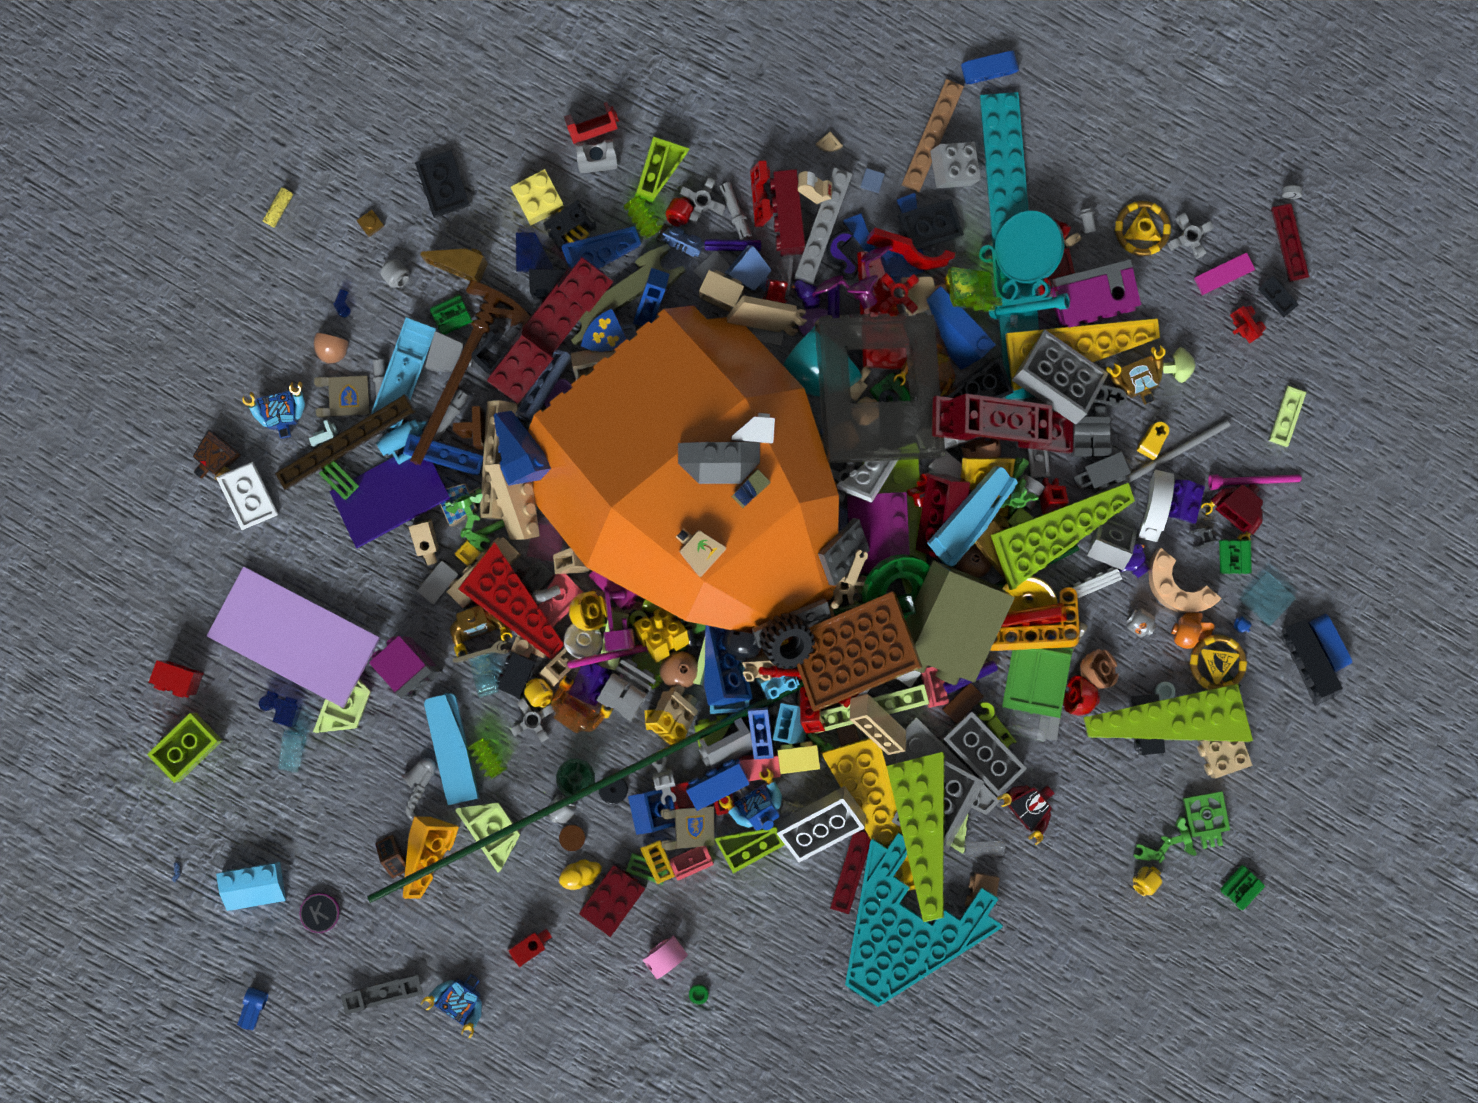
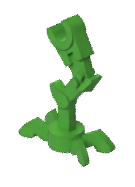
M1015 458L1013 478L1017 480L1018 484L1015 485V493L1011 495V499H1006L1001 508L1006 507V505L1011 506L1010 515L1013 514L1016 508L1024 507L1026 502L1039 499L1032 492L1026 495L1028 490L1024 487L1026 484L1025 479L1022 478L1018 481V477L1022 475L1029 464V461L1024 458Z
M479 488L475 490V493L460 496L452 503L450 501L445 502L447 512L454 514L458 508L464 509L468 518L465 528L461 530L460 535L462 538L465 536L471 545L483 552L485 548L480 543L483 541L490 543V539L471 530L474 520H480V517L473 513L470 508L473 502L480 503L483 494Z
M1180 816L1176 821L1175 825L1180 829L1179 836L1172 838L1161 836L1164 843L1158 851L1142 844H1136V847L1142 849V853L1140 855L1133 853V856L1136 859L1158 860L1159 863H1162L1168 848L1180 842L1184 843L1185 852L1196 856L1197 853L1192 848L1193 843L1188 827L1184 825L1186 823L1185 818Z

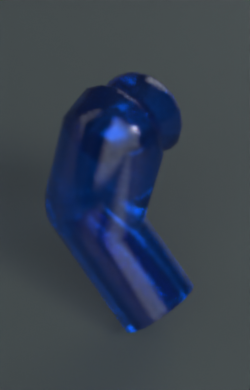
M339 289L334 307L339 316L346 318L351 314V310L345 302L349 292Z

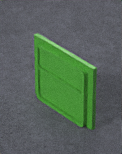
M1064 647L1012 650L1002 707L1025 711L1030 714L1035 713L1061 718L1073 649Z

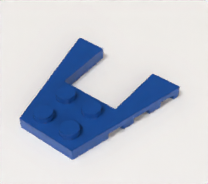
M915 193L896 201L901 213L917 209ZM862 214L843 220V224L849 231L854 233V239L860 244L864 252H870L875 249L874 245L867 244L869 232ZM923 249L917 250L918 252L923 254ZM888 250L880 257L885 274L887 273L895 283L900 282L901 278L925 272V270L910 265L902 254Z

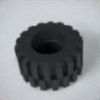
M783 613L780 617L778 615L774 616L772 621L769 620L767 622V626H763V633H760L759 636L761 639L759 641L769 660L777 667L781 668L783 666L784 669H789L790 666L792 668L797 667V664L800 663L801 665L804 663L803 660L805 658L808 659L810 657L809 653L813 652L814 648L812 646L815 645L814 635L799 616H795L792 613H789L787 616L786 613ZM793 636L789 643L781 646L785 639Z

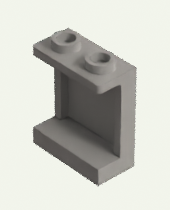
M742 718L734 721L737 732L710 746L706 745L703 738L699 740L701 747L698 749L706 767L710 766L711 769L716 768L717 770L723 767L725 762L731 759L736 760L753 751L751 735Z

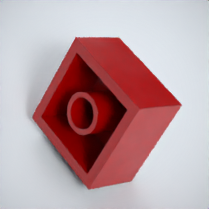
M156 660L148 683L154 684L153 688L157 690H171L175 696L189 698V695L197 694L204 673L168 660Z

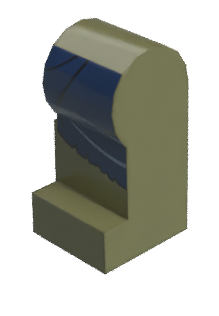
M757 469L731 497L744 508L771 482Z

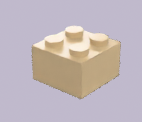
M709 270L699 290V298L730 312L743 297L744 286L741 281L735 278L731 280L725 278V274L718 270L713 272Z

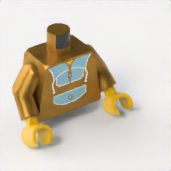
M1161 345L1160 351L1157 353L1155 347L1151 348L1154 357L1152 355L1122 368L1114 363L1115 369L1113 371L1110 367H1107L1106 371L1111 374L1114 387L1124 390L1130 398L1140 395L1144 405L1155 401L1151 390L1157 388L1162 379L1165 349Z
M480 605L457 613L456 620L450 626L453 643L456 644L454 651L457 657H459L458 653L460 651H464L466 655L468 654L465 644L462 643L464 641L499 628L501 639L506 641L505 634H509L512 638V630Z

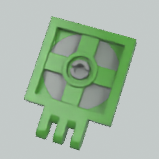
M1223 791L1183 798L1190 836H1200L1203 849L1207 848L1206 840H1209L1210 847H1215L1214 839L1217 840L1218 846H1222L1221 832L1230 830Z

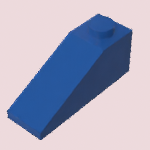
M654 268L650 269L633 324L643 326L648 321L652 323L655 320L666 290L669 273Z
M768 707L748 709L754 760L774 758V740Z

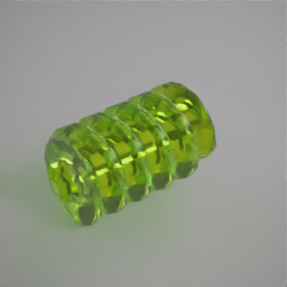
M641 195L628 201L623 208L628 211L627 215L629 217H633L631 221L636 224L635 228L641 230L640 236L647 239L658 233L663 225L656 226L659 219H652L655 212L648 213L651 206H644L647 199L640 200Z
M485 737L467 747V750H474L471 756H478L475 763H483L479 769L487 770L483 776H490L489 780L504 772L508 767L500 766L504 760H496L499 752L492 753L495 746L488 747L491 739L484 740Z

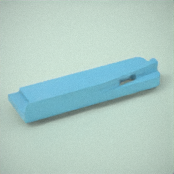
M405 318L371 414L403 396V394L407 395L409 400L411 399L436 328ZM403 420L393 425L391 428L400 427Z
M994 466L927 542L943 564L951 567L956 565L988 528V525L998 513L1005 500L1014 491L1015 485L1018 482L1015 478L1010 477L1003 467Z
M444 693L443 695L426 699L424 707L447 804L452 805L479 799V792L456 695ZM453 714H455L456 719H457L458 724H459L460 727H458L457 722H456L455 717H454Z

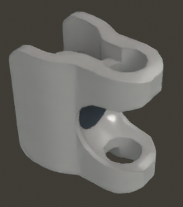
M614 139L604 140L603 143L596 144L575 143L580 173L618 168Z

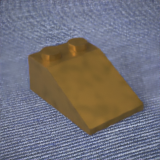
M466 248L422 251L420 254L427 264L468 281L474 280L479 283L488 265L482 252L474 248L471 251Z

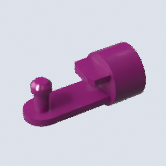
M606 586L604 587L609 632H604L605 650L613 652L635 648L633 629H627L626 618L621 619L623 630L614 631L610 600H625L627 598L626 590L620 589V591L609 592V588Z

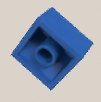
M655 789L628 796L636 835L675 826V818L664 819V817H661L662 809H675L670 795L665 797L666 804L664 805L661 802L662 790L656 791Z

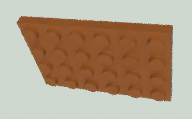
M893 591L809 627L814 635L815 645L812 646L814 649L813 652L809 653L810 657L803 660L804 663L801 665L800 663L797 664L813 711L828 707L922 667L898 598ZM793 636L788 637L789 642L792 640Z

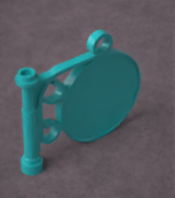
M1023 211L1012 216L1001 227L996 238L995 247L985 245L980 249V259L986 263L993 262L997 304L989 307L991 318L996 320L1003 314L1023 313L1049 308L1069 309V295L1063 293L1058 294L1057 297H1048L1051 288L1044 281L1056 270L1064 253L1062 230L1058 223L1047 214L1039 211ZM986 250H992L993 259L985 258L984 255ZM999 268L1011 279L1003 285L1002 292L1007 293L1010 285L1015 286V292L1010 300L1000 290ZM1018 282L1025 284L1035 283L1032 287V294L1035 296L1017 299L1021 291ZM1040 285H1044V286H1045V292H1044V294H1043V295H1040V296H1037V295H1038V292H1037L1038 287H1039Z

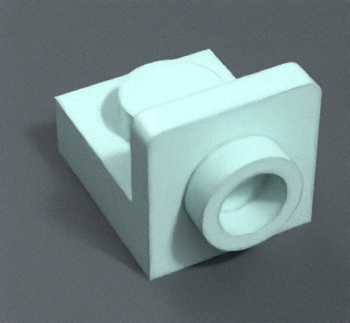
M324 420L327 432L322 430L314 433V437L309 438L311 446L317 448L334 438L335 434H338L334 423Z

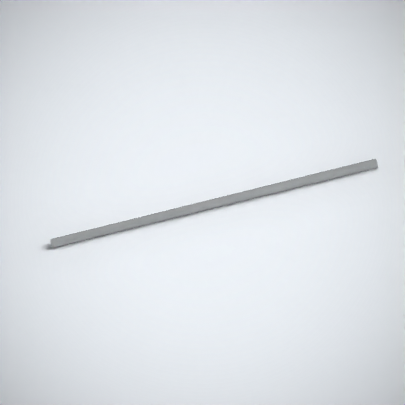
M1227 419L1128 474L1126 480L1119 483L1114 482L1109 487L1093 495L1134 481L1230 427L1229 421Z

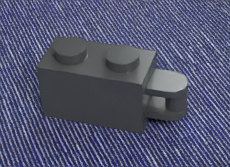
M1120 452L1084 467L1085 472L1075 476L1074 479L1078 489L1091 485L1092 489L1098 488L1099 491L1109 487L1108 483L1113 480L1116 483L1126 480V475L1131 472L1123 453ZM1087 475V478L1089 480V482L1086 484L1084 483V480L1082 478V476Z

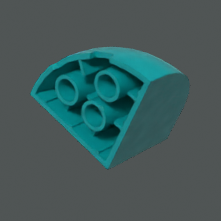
M816 326L797 344L783 364L790 374L804 387L806 394L813 396H826L838 391H844L862 378L860 371L850 358Z

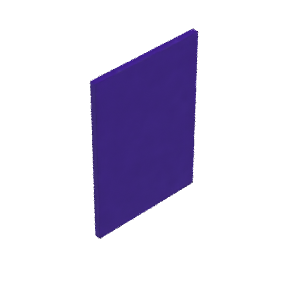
M395 457L355 477L353 480L359 487L346 500L334 489L329 491L356 548L367 544L450 499L445 484H443L432 462L423 460L420 466L413 464L408 459L399 465ZM349 482L345 483L349 488L352 487ZM339 486L344 493L347 492L342 486Z

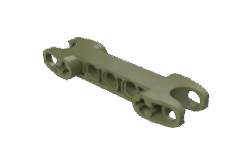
M668 244L650 250L638 258L635 263L639 270L606 291L593 309L583 314L579 320L582 324L581 331L571 340L575 346L582 343L583 335L595 318L610 309H613L615 313L642 295L651 268L670 274L666 289L671 287L686 272L683 266H678L672 270H665L661 266V259L671 250Z

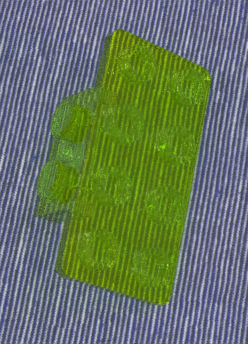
M957 267L948 268L947 279L950 284V301L954 307L988 312L994 311L997 306H1002V298L993 297L990 272Z

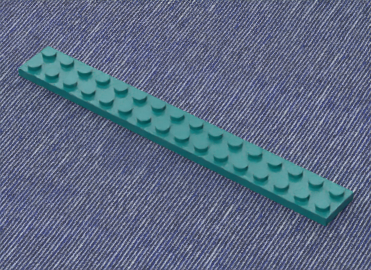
M1018 92L986 94L979 97L993 247H995L997 235L1004 223L1020 212L1029 211ZM999 268L1000 290L1002 292L1003 285L1011 279ZM1018 282L1021 291L1017 299L1035 296L1032 294V287L1035 283L1025 284ZM1010 285L1007 293L1002 292V294L1010 300L1015 292V286ZM1037 310L1003 314L998 319L1002 363L1010 384L1011 378L1005 334L1039 330ZM1023 388L1005 396V399L1010 400L1036 398Z

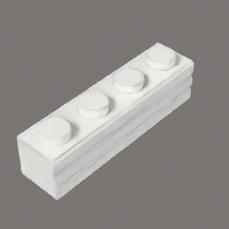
M1112 567L1107 569V572L1104 574L1102 572L1096 574L1095 578L1089 577L1084 579L1085 582L1083 583L1077 582L1073 584L1074 587L1071 588L1075 589L1077 598H1080L1120 581L1122 577L1118 568L1114 569Z

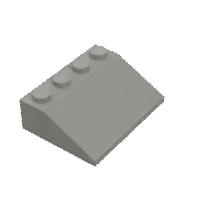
M1044 330L1018 368L1012 381L1045 404L1052 405V409L1074 424H1077L1088 413L1108 373Z
M944 760V851L948 852L984 781ZM896 812L891 822L901 827L898 813Z

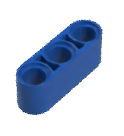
M1014 51L990 55L961 64L964 80L967 85L1011 75L1019 71Z
M1323 614L1308 622L1334 672L1352 664V659L1327 614Z

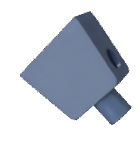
M748 245L726 270L725 274L730 278L741 281L742 285L749 290L754 291L759 286L766 292V282L768 280L766 277L771 272V268L753 246Z

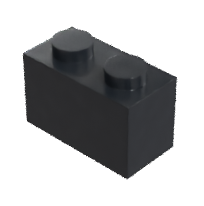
M512 653V656L508 655L504 664L507 668L504 674L501 673L496 683L499 685L498 689L521 698L536 662L516 653Z

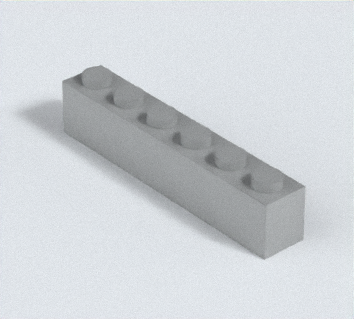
M834 167L830 182H832V199L823 201L820 205L795 274V281L802 280L806 284H814L848 190L852 173Z

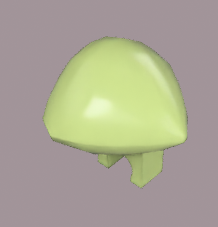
M1180 347L1173 354L1174 362L1163 363V372L1173 373V377L1179 383H1183L1194 372L1196 363L1191 354Z

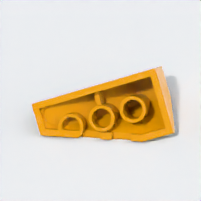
M414 816L408 838L405 877L442 859L446 851H450L454 845L459 827L433 817ZM434 872L404 886L403 898L420 899L431 883Z

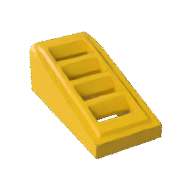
M661 840L640 848L656 884L675 877L666 852L662 848ZM657 848L658 852L650 855L649 851ZM660 855L661 859L655 862L652 861V858ZM664 863L665 866L659 869L655 868L656 865ZM667 869L668 873L659 877L658 873Z

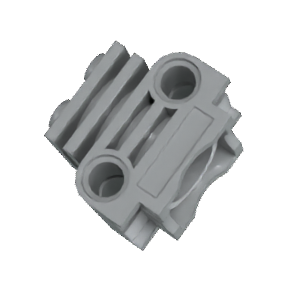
M627 659L626 662L624 660L620 661V665L624 668L622 669L617 666L615 670L620 673L619 676L614 673L611 675L597 701L606 707L617 710L622 717L632 722L648 696L644 690L646 689L650 692L652 687L648 683L654 685L656 680L653 679L654 674L646 669L643 672L638 670L637 664Z

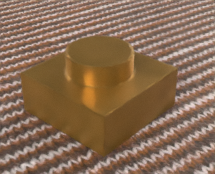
M370 210L356 220L368 237L384 227L373 210Z

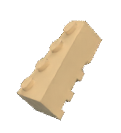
M500 462L484 465L486 472H489L491 477V487L495 488L498 497L496 501L502 509V519L509 539L522 540L539 537L533 483L527 482L508 486L501 471Z

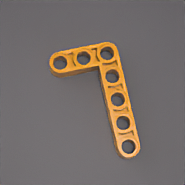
M1066 587L1061 590L1059 595L1060 603L1064 604L1066 614H1072L1074 619L1062 621L1061 625L1000 628L996 637L997 640L993 643L990 651L1076 646L1079 643L1080 630L1078 599L1075 589ZM1066 596L1073 597V600L1068 602L1065 601L1063 598ZM1074 633L1076 636L1069 639L1066 637V634ZM1048 634H1054L1056 636L1052 640L1046 638ZM1028 635H1034L1036 636V639L1029 641L1026 639V637ZM1008 636L1016 637V640L1012 642L1006 639Z

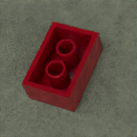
M614 864L579 912V915L611 937L644 892L646 886L617 864Z

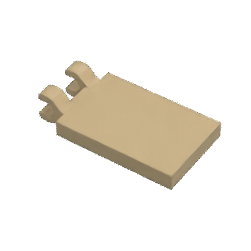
M743 296L727 315V323L779 333L781 330H784L790 336H794L798 332V329H793L792 327L796 324L803 326L807 319L801 318L805 315L806 311L803 309L797 310L795 305Z

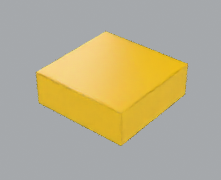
M467 540L454 554L469 566L476 561V558L482 552Z

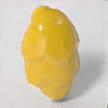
M586 859L571 863L561 872L559 883L566 889H581L583 886L594 883L602 870V866L600 863Z

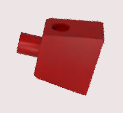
M547 929L537 935L535 932H532L508 948L507 951L517 966L521 967L544 951V944L553 938ZM535 941L536 947L530 950L528 944Z

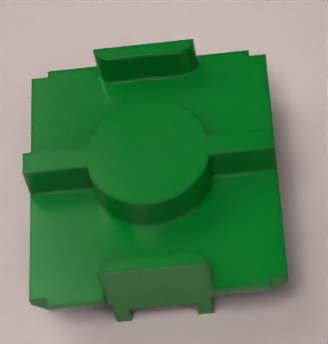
M460 294L430 307V312L437 323L439 332L443 335L459 330V328L472 322L471 315L468 313Z
M894 372L870 388L869 391L878 403L880 394L887 389H893L899 394L900 408L910 403L913 399V396L904 384L900 386L902 382L898 377L893 382V378L896 376ZM888 396L890 402L893 401L892 396Z
M1219 540L1220 573H1252L1251 540Z
M1241 865L1232 876L1230 875L1220 890L1243 911L1264 889L1265 885L1246 866Z

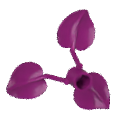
M892 246L876 248L862 257L861 261L865 262L866 278L849 286L843 280L842 275L833 276L823 281L812 294L813 297L816 294L833 289L838 284H842L847 288V292H851L855 299H859L863 309L875 305L877 300L872 292L874 290L872 286L878 279V276H870L869 264L871 261L880 258L889 249H893Z

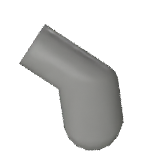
M556 585L549 589L536 590L531 597L536 604H541L561 594V591Z

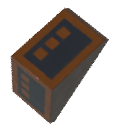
M394 835L375 843L380 863L392 879L405 873L406 859Z

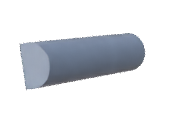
M555 350L553 360L529 389L515 413L521 419L531 423L534 414L542 408L571 359L567 352Z

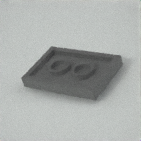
M853 518L818 553L829 585L836 586L849 572L858 549L862 551L859 555L860 557L864 555V551L867 553L870 551L859 519Z

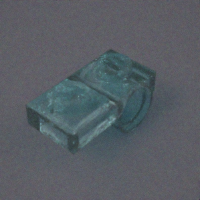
M489 655L469 660L479 698L498 693V684H496L497 681Z
M290 730L283 732L278 769L295 773L299 771L306 734Z

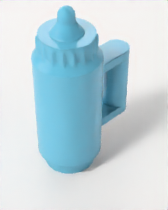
M416 419L408 421L380 437L376 445L383 456L393 454L400 465L412 456L405 454L398 456L395 451L405 446L408 434L418 437L423 434L422 429L426 425V421L417 422Z

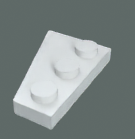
M881 447L865 460V464L858 470H853L846 480H841L837 484V489L872 503L899 460V454Z

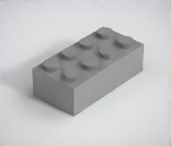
M969 711L941 738L997 796L1005 791L1027 769L972 711Z
M843 786L781 819L778 823L777 834L796 860L801 862L864 829L866 814L846 787Z

